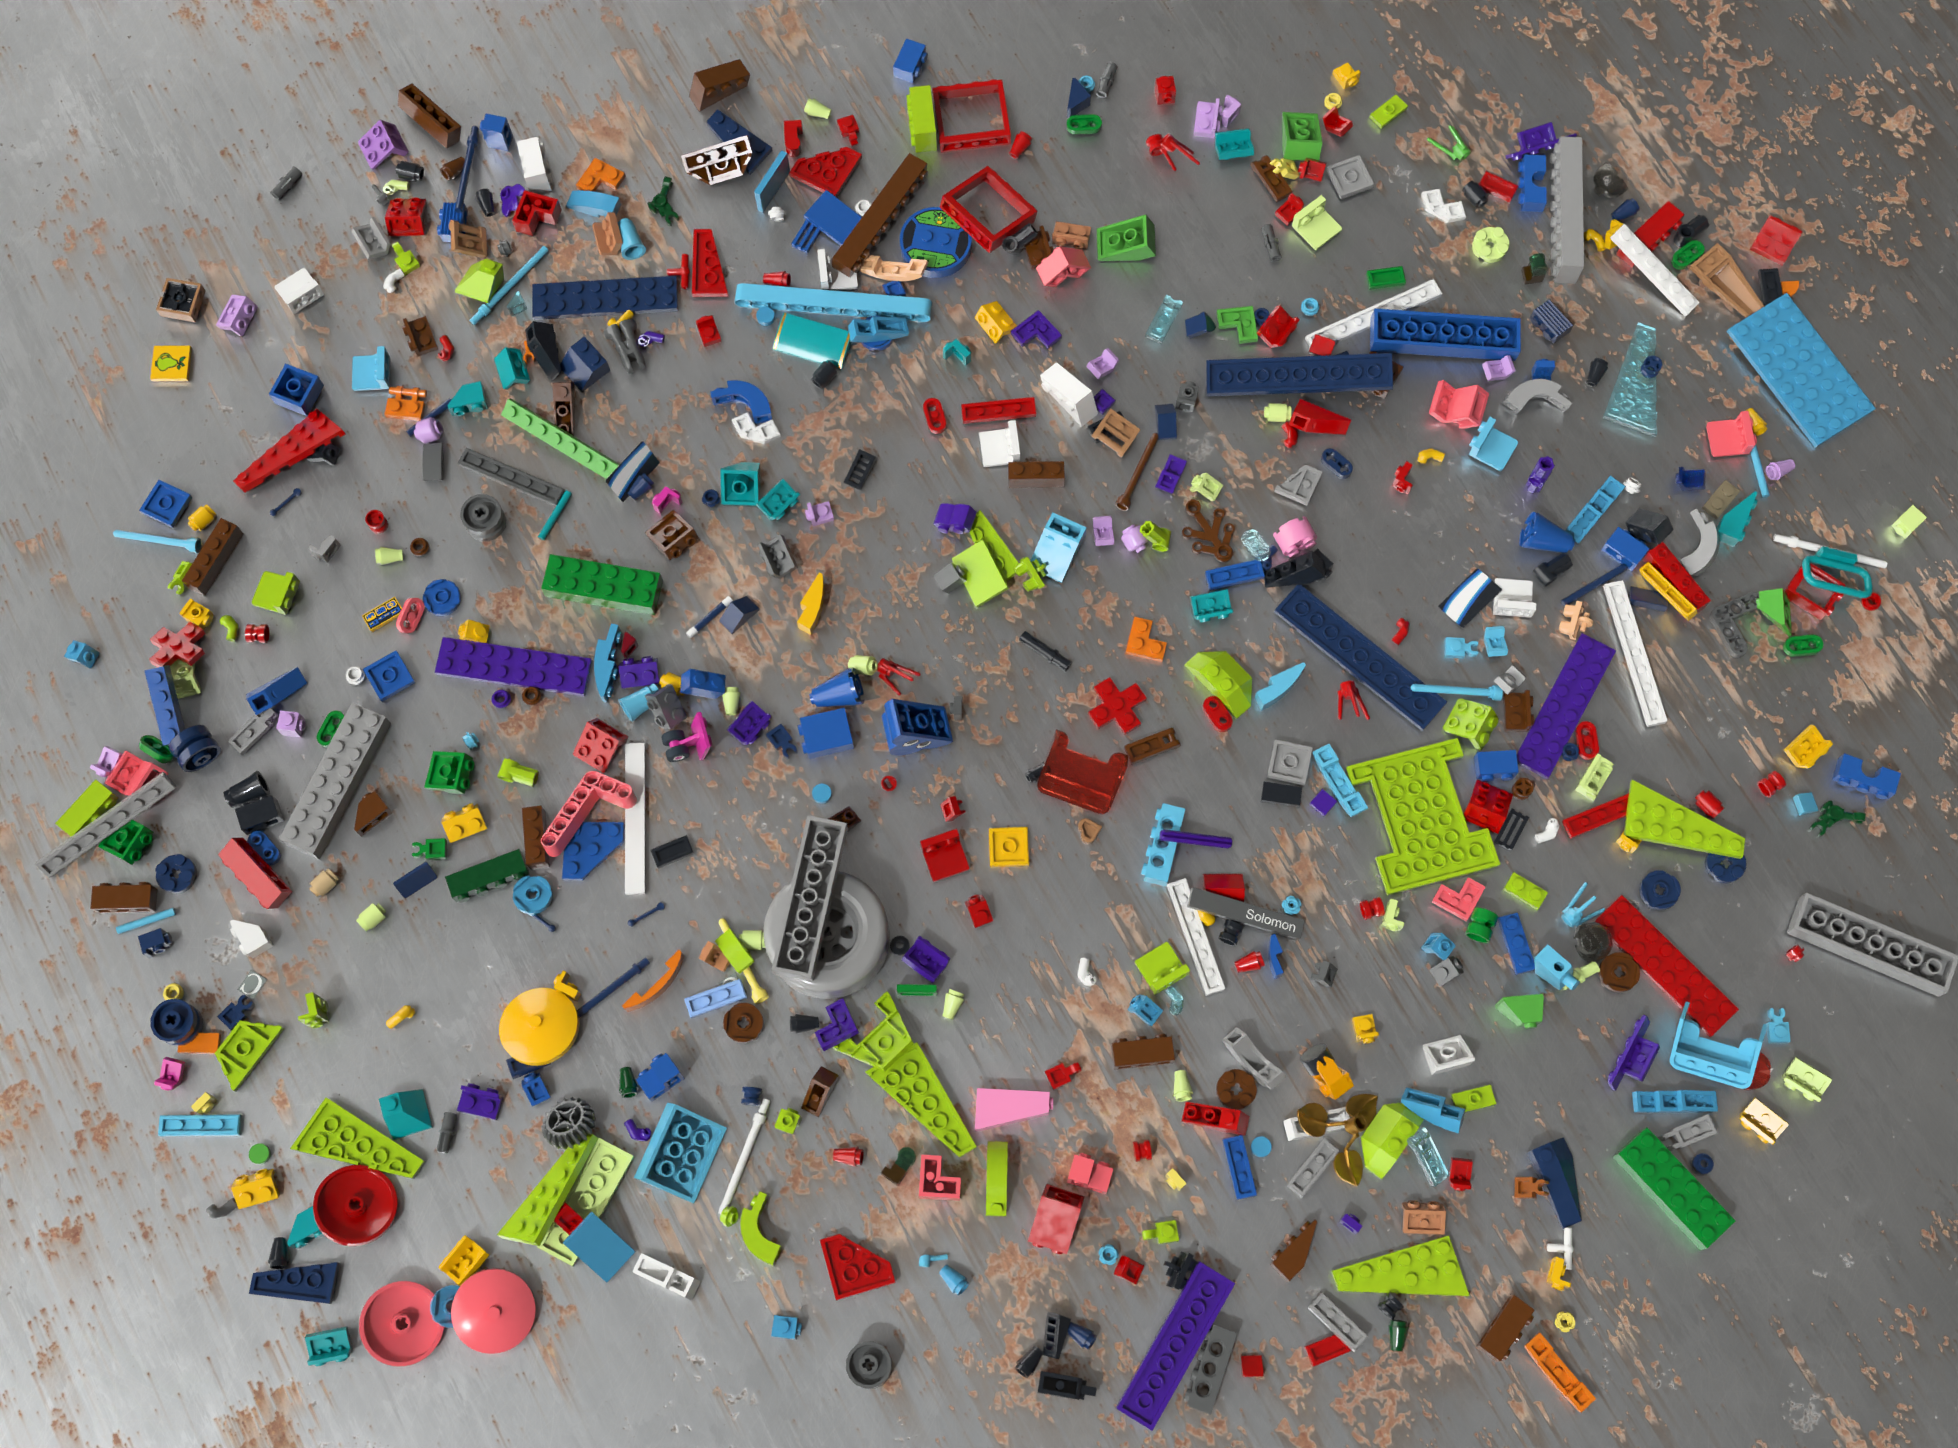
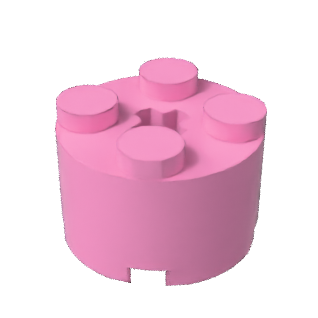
M1306 516L1302 517L1303 520L1299 521L1298 518H1295L1279 528L1280 532L1278 534L1276 532L1273 534L1283 554L1289 556L1290 559L1300 554L1299 551L1305 548L1310 549L1317 544L1315 542L1317 535Z

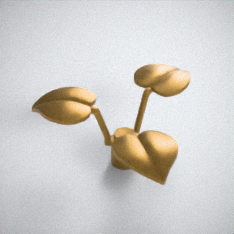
M1358 1094L1351 1097L1346 1103V1111L1352 1118L1342 1122L1326 1123L1328 1119L1327 1112L1318 1103H1308L1298 1109V1122L1301 1128L1312 1137L1323 1136L1325 1134V1126L1341 1125L1345 1126L1346 1132L1353 1135L1345 1146L1344 1153L1341 1152L1335 1156L1333 1166L1336 1174L1342 1180L1358 1186L1363 1173L1362 1159L1357 1151H1348L1355 1139L1359 1137V1133L1366 1130L1375 1118L1378 1096Z

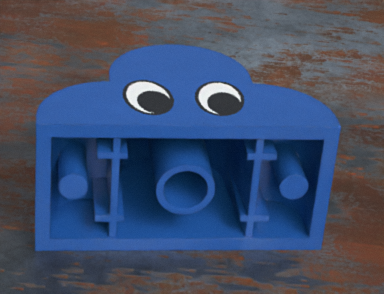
M891 699L885 703V712L881 718L891 755L913 754L923 749L939 748L953 742L945 706Z

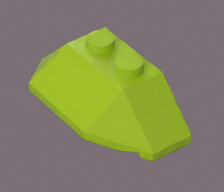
M1226 651L1198 652L1185 663L1184 666L1214 696L1222 701L1226 709L1236 719L1251 707L1252 677Z
M1403 1103L1384 1104L1361 1136L1365 1168L1380 1179H1383L1419 1129L1424 1119L1408 1109Z

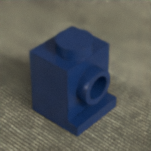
M161 928L138 936L142 954L148 958L153 957L152 953L159 954L164 952L173 943L170 933Z

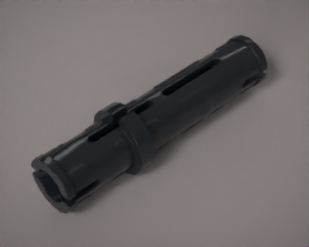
M1027 631L1022 633L1019 641L1045 657L1047 662L1057 665L1065 672L1070 668L1072 661L1062 656L1058 650H1053Z

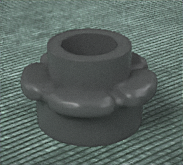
M500 240V244L497 245L501 255L508 257L512 253L511 247L507 240Z

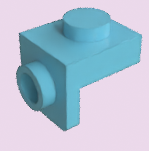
M1504 626L1485 628L1484 644L1488 657L1506 656L1508 654L1504 638Z

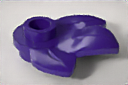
M516 184L513 187L506 186L501 191L502 213L505 217L509 216L510 211L517 210L519 205L518 197L522 196L525 190L520 184Z

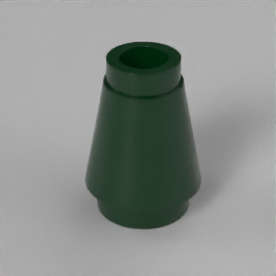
M631 1067L621 1068L619 1070V1093L622 1098L637 1096L639 1088Z
M1390 1320L1388 1330L1392 1351H1403L1409 1329L1407 1321Z

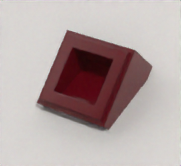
M625 632L621 652L623 657L627 659L638 647V643L633 636Z

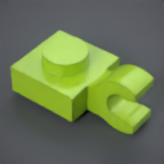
M398 241L392 244L393 250L398 256L394 260L405 276L420 267V264L410 250L404 252Z
M181 562L173 575L174 579L168 584V589L172 590L177 585L178 590L176 594L181 595L184 592L182 579L192 563Z
M1176 1220L1155 1223L1156 1229L1144 1230L1142 1232L1143 1240L1157 1238L1158 1244L1179 1241Z

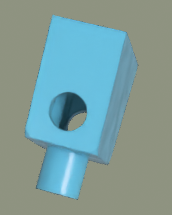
M1548 944L1534 958L1535 974L1558 990H1561L1565 985L1569 989L1574 990L1579 985L1580 981L1573 976V966Z

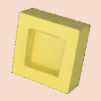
M205 1092L191 1108L196 1113L203 1115L212 1110L217 1100L211 1094Z
M1173 1168L1166 1174L1168 1178L1166 1182L1173 1190L1177 1188L1180 1191L1187 1184Z

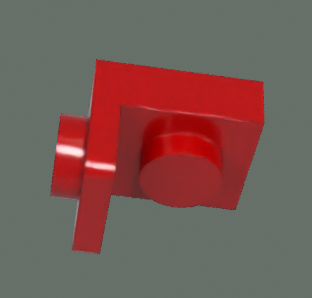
M713 315L703 316L696 320L704 347L722 342Z

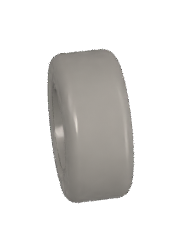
M838 871L824 932L830 931L831 936L826 938L823 936L821 947L825 949L823 959H818L813 983L780 976L787 985L801 994L821 999H834L850 995L866 986L878 974L885 962L890 942V931L885 909L876 893L866 883L853 875ZM792 881L786 884L774 897L764 921V944L772 964ZM832 910L843 914V918L838 923L829 920ZM846 926H852L853 937L851 939L841 937L840 930ZM836 944H841L846 948V952L836 958L833 956L832 947Z

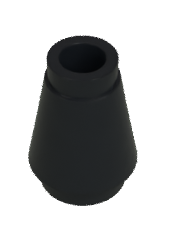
M489 189L478 190L475 193V199L485 217L495 215L492 192Z
M1594 358V361H1591L1586 384L1592 387L1597 386L1608 370L1607 361L1600 358Z
M800 1014L790 1016V1032L797 1034L819 1029L818 1017Z
M277 1237L273 1239L268 1259L271 1269H285L287 1263H289L286 1238Z
M1033 1346L1016 1362L1015 1370L1025 1378H1028L1030 1375L1032 1376L1044 1353L1038 1347Z

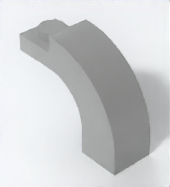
M1533 379L1520 384L1502 402L1516 414L1532 398L1546 399L1563 412L1572 404L1567 395L1558 393L1562 387L1561 385L1546 379Z
M1697 509L1691 511L1690 514L1701 532V542L1692 554L1681 559L1685 569L1692 578L1700 575L1711 566L1718 554L1720 545L1719 532L1715 523L1711 521L1706 524L1708 522L1704 512L1699 513Z
M1236 1027L1222 1039L1234 1058L1263 1087L1267 1086L1272 1090L1286 1077L1282 1070L1269 1062L1259 1052L1249 1036Z

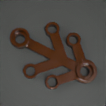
M1195 499L1189 500L1185 510L1188 515L1194 516L1204 532L1185 527L1182 530V537L1186 540L1197 538L1212 542L1214 547L1203 545L1201 542H1195L1192 545V552L1194 554H1201L1202 552L1215 555L1218 561L1228 562L1233 556V549L1229 544L1231 535L1235 531L1234 525L1231 523L1225 524L1223 528L1225 535L1221 543L1218 533L1221 521L1225 515L1224 511L1219 508L1214 510V521L1211 528L1200 512V502ZM1194 507L1196 511H1191L1190 508ZM1216 513H1221L1222 516H1221V517H1217L1215 514H1216ZM1229 527L1232 529V531L1228 532L1226 531V528ZM1189 531L1191 534L1185 535L1184 532ZM1195 546H1200L1201 549H1200V550H1196L1194 547H1195ZM1224 551L1227 555L1222 556L1220 552Z

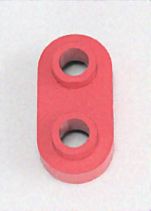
M409 598L405 601L396 621L397 629L401 633H412L415 631L424 612V603L421 599Z

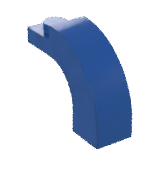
M731 380L727 381L728 388H717L714 391H710L713 405L741 402L751 409L755 424L772 420L766 396L759 388L748 382Z

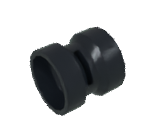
M1226 920L1223 925L1224 931L1220 932L1218 939L1228 945L1236 946L1238 942L1237 936L1242 933L1244 927L1232 920Z

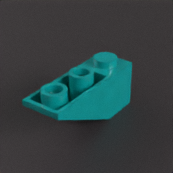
M1754 491L1722 517L1717 526L1720 542L1733 547L1738 541L1742 542L1746 533L1743 529L1745 526H1748L1752 518L1749 515L1750 511L1754 510L1758 502L1755 499L1758 492Z

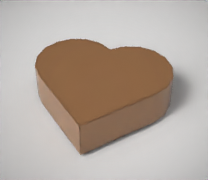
M1081 819L1078 829L1081 832L1082 842L1085 844L1093 843L1100 833L1102 826L1090 819Z

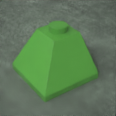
M1783 588L1759 591V598H1756L1757 608L1787 636H1792L1790 600Z
M1543 994L1503 997L1495 1004V1007L1517 1026H1525V1029L1536 1028L1543 1020L1544 997Z

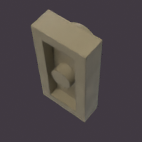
M1725 480L1701 509L1717 520L1739 494L1740 490Z

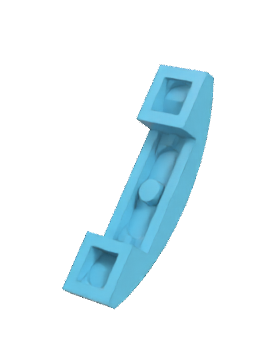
M1327 744L1313 751L1312 754L1324 779L1347 814L1353 817L1367 810L1368 806L1359 791L1356 792L1339 764V758L1331 745Z

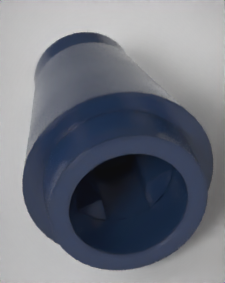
M1633 198L1627 199L1611 213V217L1621 221L1634 216L1640 210L1639 205Z
M643 473L641 476H638L627 493L636 500L651 490L655 483Z
M1070 1322L1067 1334L1082 1349L1086 1348L1089 1350L1094 1344L1097 1335L1094 1334L1093 1330Z

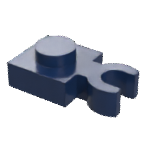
M782 724L766 734V737L777 751L781 748L783 749V756L787 760L789 759L788 750H793L795 754L798 753L796 746L789 744L793 739Z
M245 994L240 996L237 1005L231 1002L217 1016L231 1031L239 1021H244L247 1018L244 1012L251 1010L255 1006L252 1001L248 1005H244V1001L248 998Z

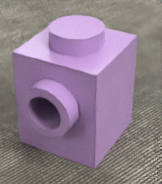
M280 710L276 729L284 736L302 738L306 724L305 719L300 713Z

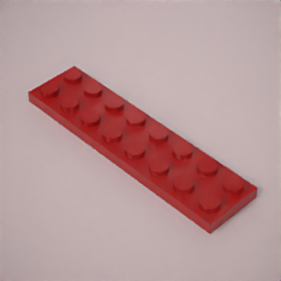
M1623 895L1593 922L1623 953L1630 955L1636 965L1638 964L1639 968L1682 1011L1685 1002H1690L1687 1016L1696 1022L1709 1037H1712L1739 1010Z

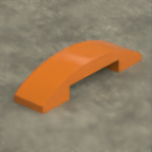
M678 950L665 963L669 970L642 997L635 992L622 1007L627 1012L634 1011L648 1005L663 994L672 984L682 966L683 953Z
M1540 1332L1524 1345L1529 1355L1546 1377L1580 1413L1596 1400L1583 1382H1580L1553 1351L1554 1348Z

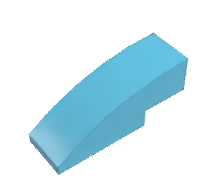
M1304 662L1270 677L1269 686L1256 692L1255 700L1261 711L1272 706L1292 689L1305 669L1306 664Z

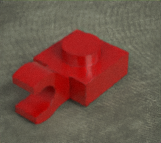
M854 115L837 119V125L842 137L848 136L851 146L857 145L858 138L856 133H859V128Z
M1078 1062L1066 1068L1061 1063L1046 1070L1045 1074L1053 1090H1056L1072 1082L1069 1076L1077 1074L1082 1070Z

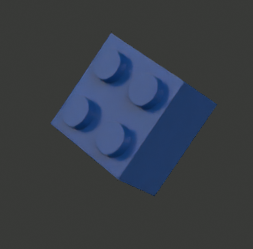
M285 363L269 392V396L275 404L308 416L324 384L317 375Z

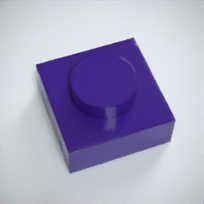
M1351 1213L1350 1215L1344 1214L1339 1220L1343 1226L1354 1234H1357L1363 1227L1359 1224L1360 1220Z

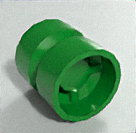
M1476 907L1472 912L1470 918L1472 922L1468 924L1465 935L1474 941L1489 943L1493 934L1491 928H1495L1498 915L1490 910Z

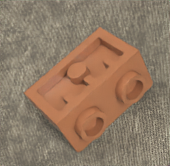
M608 212L602 222H594L592 227L599 254L617 255L623 242L615 212Z
M1056 221L1052 235V244L1062 247L1070 246L1075 249H1087L1091 227Z
M1415 1200L1402 1203L1403 1233L1445 1235L1446 1210L1443 1204L1437 1201L1420 1203Z

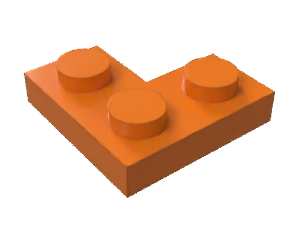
M594 158L577 182L576 187L581 191L595 192L602 182L617 190L626 175L613 166Z
M1134 617L1125 654L1162 662L1167 642L1149 638L1153 621Z

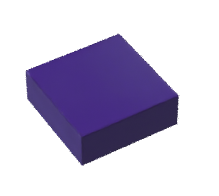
M1103 389L1094 396L1096 408L1102 415L1116 401Z
M1322 789L1309 805L1325 817L1337 801Z

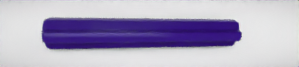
M1165 829L1160 831L1159 838L1161 841L1220 848L1232 847V838Z

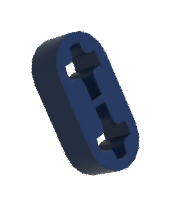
M1331 448L1324 450L1322 453L1321 462L1326 468L1341 479L1350 477L1353 466L1345 457ZM1331 455H1332V456H1333V459H1330V460L1328 461V460L1326 459L1327 456H1331ZM1347 467V472H1341L1340 470L1341 468Z

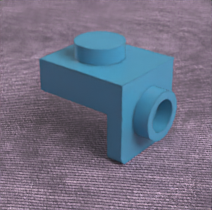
M73 640L68 646L64 657L78 662L87 668H92L100 653L85 643Z

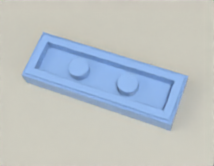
M738 979L690 996L684 1000L690 1018H694L747 999L742 980Z

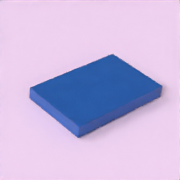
M827 190L804 214V218L840 246L862 218Z

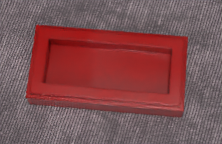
M1487 171L1479 183L1487 193L1509 203L1518 189V185Z
M1336 1335L1304 1347L1312 1367L1351 1351Z

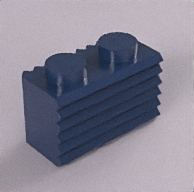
M1550 299L1534 309L1530 316L1532 324L1540 328L1543 336L1547 340L1552 341L1553 344L1571 332L1574 326Z

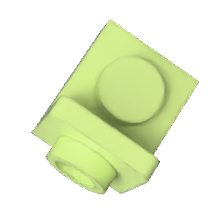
M1203 473L1193 478L1190 491H1198L1210 501H1214L1223 485L1208 473Z
M1390 899L1387 902L1381 925L1386 926L1388 930L1398 931L1404 927L1405 923L1395 920L1398 917L1400 907H1397L1398 900Z

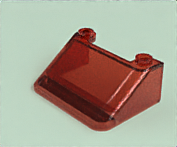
M1056 729L1037 782L1038 790L1043 794L1098 814L1107 813L1112 806L1128 767V755L1119 752L1114 753L1110 756L1108 763L1067 749L1069 741L1067 734Z

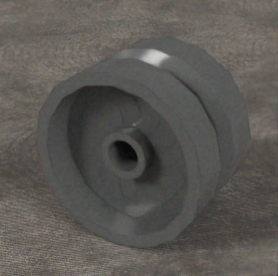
M477 494L464 502L460 517L467 532L474 539L489 542L498 538L503 533L506 527V517L499 502L494 497L487 494Z
M864 1341L857 1344L849 1352L846 1359V1371L855 1385L864 1389H876L883 1386L890 1378L892 1359L889 1352L881 1344L873 1341ZM867 1362L874 1364L871 1370L866 1368Z

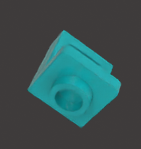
M957 339L948 342L944 346L943 358L945 360L954 354L965 365L971 362V350L965 344L962 345Z

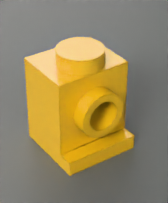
M191 598L179 613L186 621L192 622L203 630L211 624L214 616L209 609Z

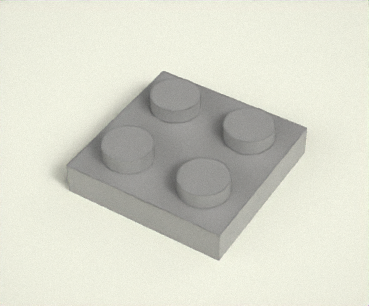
M1360 155L1327 166L1326 168L1340 199L1374 187V183Z
M1275 739L1267 778L1305 786L1313 747Z

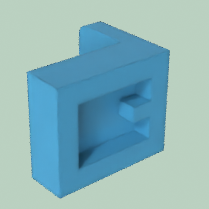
M1431 933L1421 949L1425 953H1435L1442 960H1446L1456 945L1443 933Z
M1144 995L1135 996L1127 1009L1130 1013H1135L1148 1026H1153L1163 1012L1158 1005Z
M774 1315L772 1337L796 1340L797 1335H801L802 1323H799V1318Z

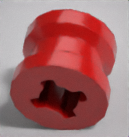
M1161 134L1152 135L1146 140L1151 156L1163 154L1160 151L1162 146L1159 144L1163 138Z
M1149 1139L1144 1140L1142 1143L1134 1141L1133 1152L1135 1161L1140 1162L1141 1159L1152 1160Z

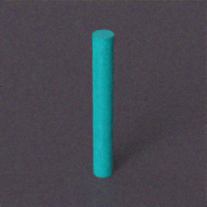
M567 490L564 492L538 535L539 539L545 540L570 499L571 492Z

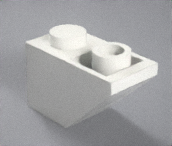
M236 920L229 921L232 926L230 931L235 939H239L241 943L239 948L244 955L255 958L274 946L262 927Z

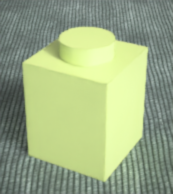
M1912 505L1894 522L1892 527L1897 534L1906 539L1927 517Z

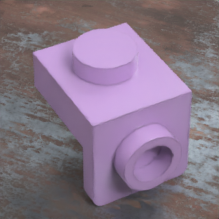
M1107 348L1100 357L1089 361L1086 367L1097 379H1100L1114 371L1119 359Z
M1506 355L1501 360L1486 361L1482 364L1488 381L1505 380L1515 372L1510 355Z
M1111 516L1093 518L1095 546L1114 545Z
M104 746L98 764H91L90 768L95 770L97 775L107 777L123 753L109 746Z

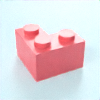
M1062 246L1055 248L1053 253L1043 259L1041 264L1036 267L1044 286L1057 287L1067 277L1080 278L1091 268L1083 250Z
M1079 1153V1156L1074 1155L1067 1183L1106 1195L1113 1168H1109L1110 1164L1098 1161V1164H1096L1090 1155Z
M921 1155L919 1198L960 1201L961 1178L941 1176L942 1156Z

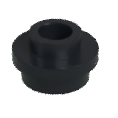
M896 936L890 942L891 951L898 956L906 954L910 948V943L904 936ZM902 942L904 945L902 948H897L896 944Z

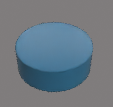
M762 307L756 313L758 323L763 326H769L775 320L774 311L769 307Z
M818 784L813 788L812 796L815 802L825 804L831 799L832 792L828 785Z
M1263 1136L1256 1137L1251 1143L1252 1153L1259 1158L1266 1157L1272 1148L1271 1142Z

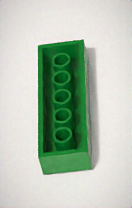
M550 554L541 590L545 597L655 615L663 579L658 572Z
M1647 1127L1637 1133L1613 1156L1616 1162L1700 1251L1707 1249L1736 1221Z

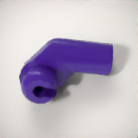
M647 331L639 336L638 344L642 347L652 342L663 344L665 335Z
M633 1119L624 1122V1126L633 1140L644 1142L650 1139L651 1130L649 1128H637Z

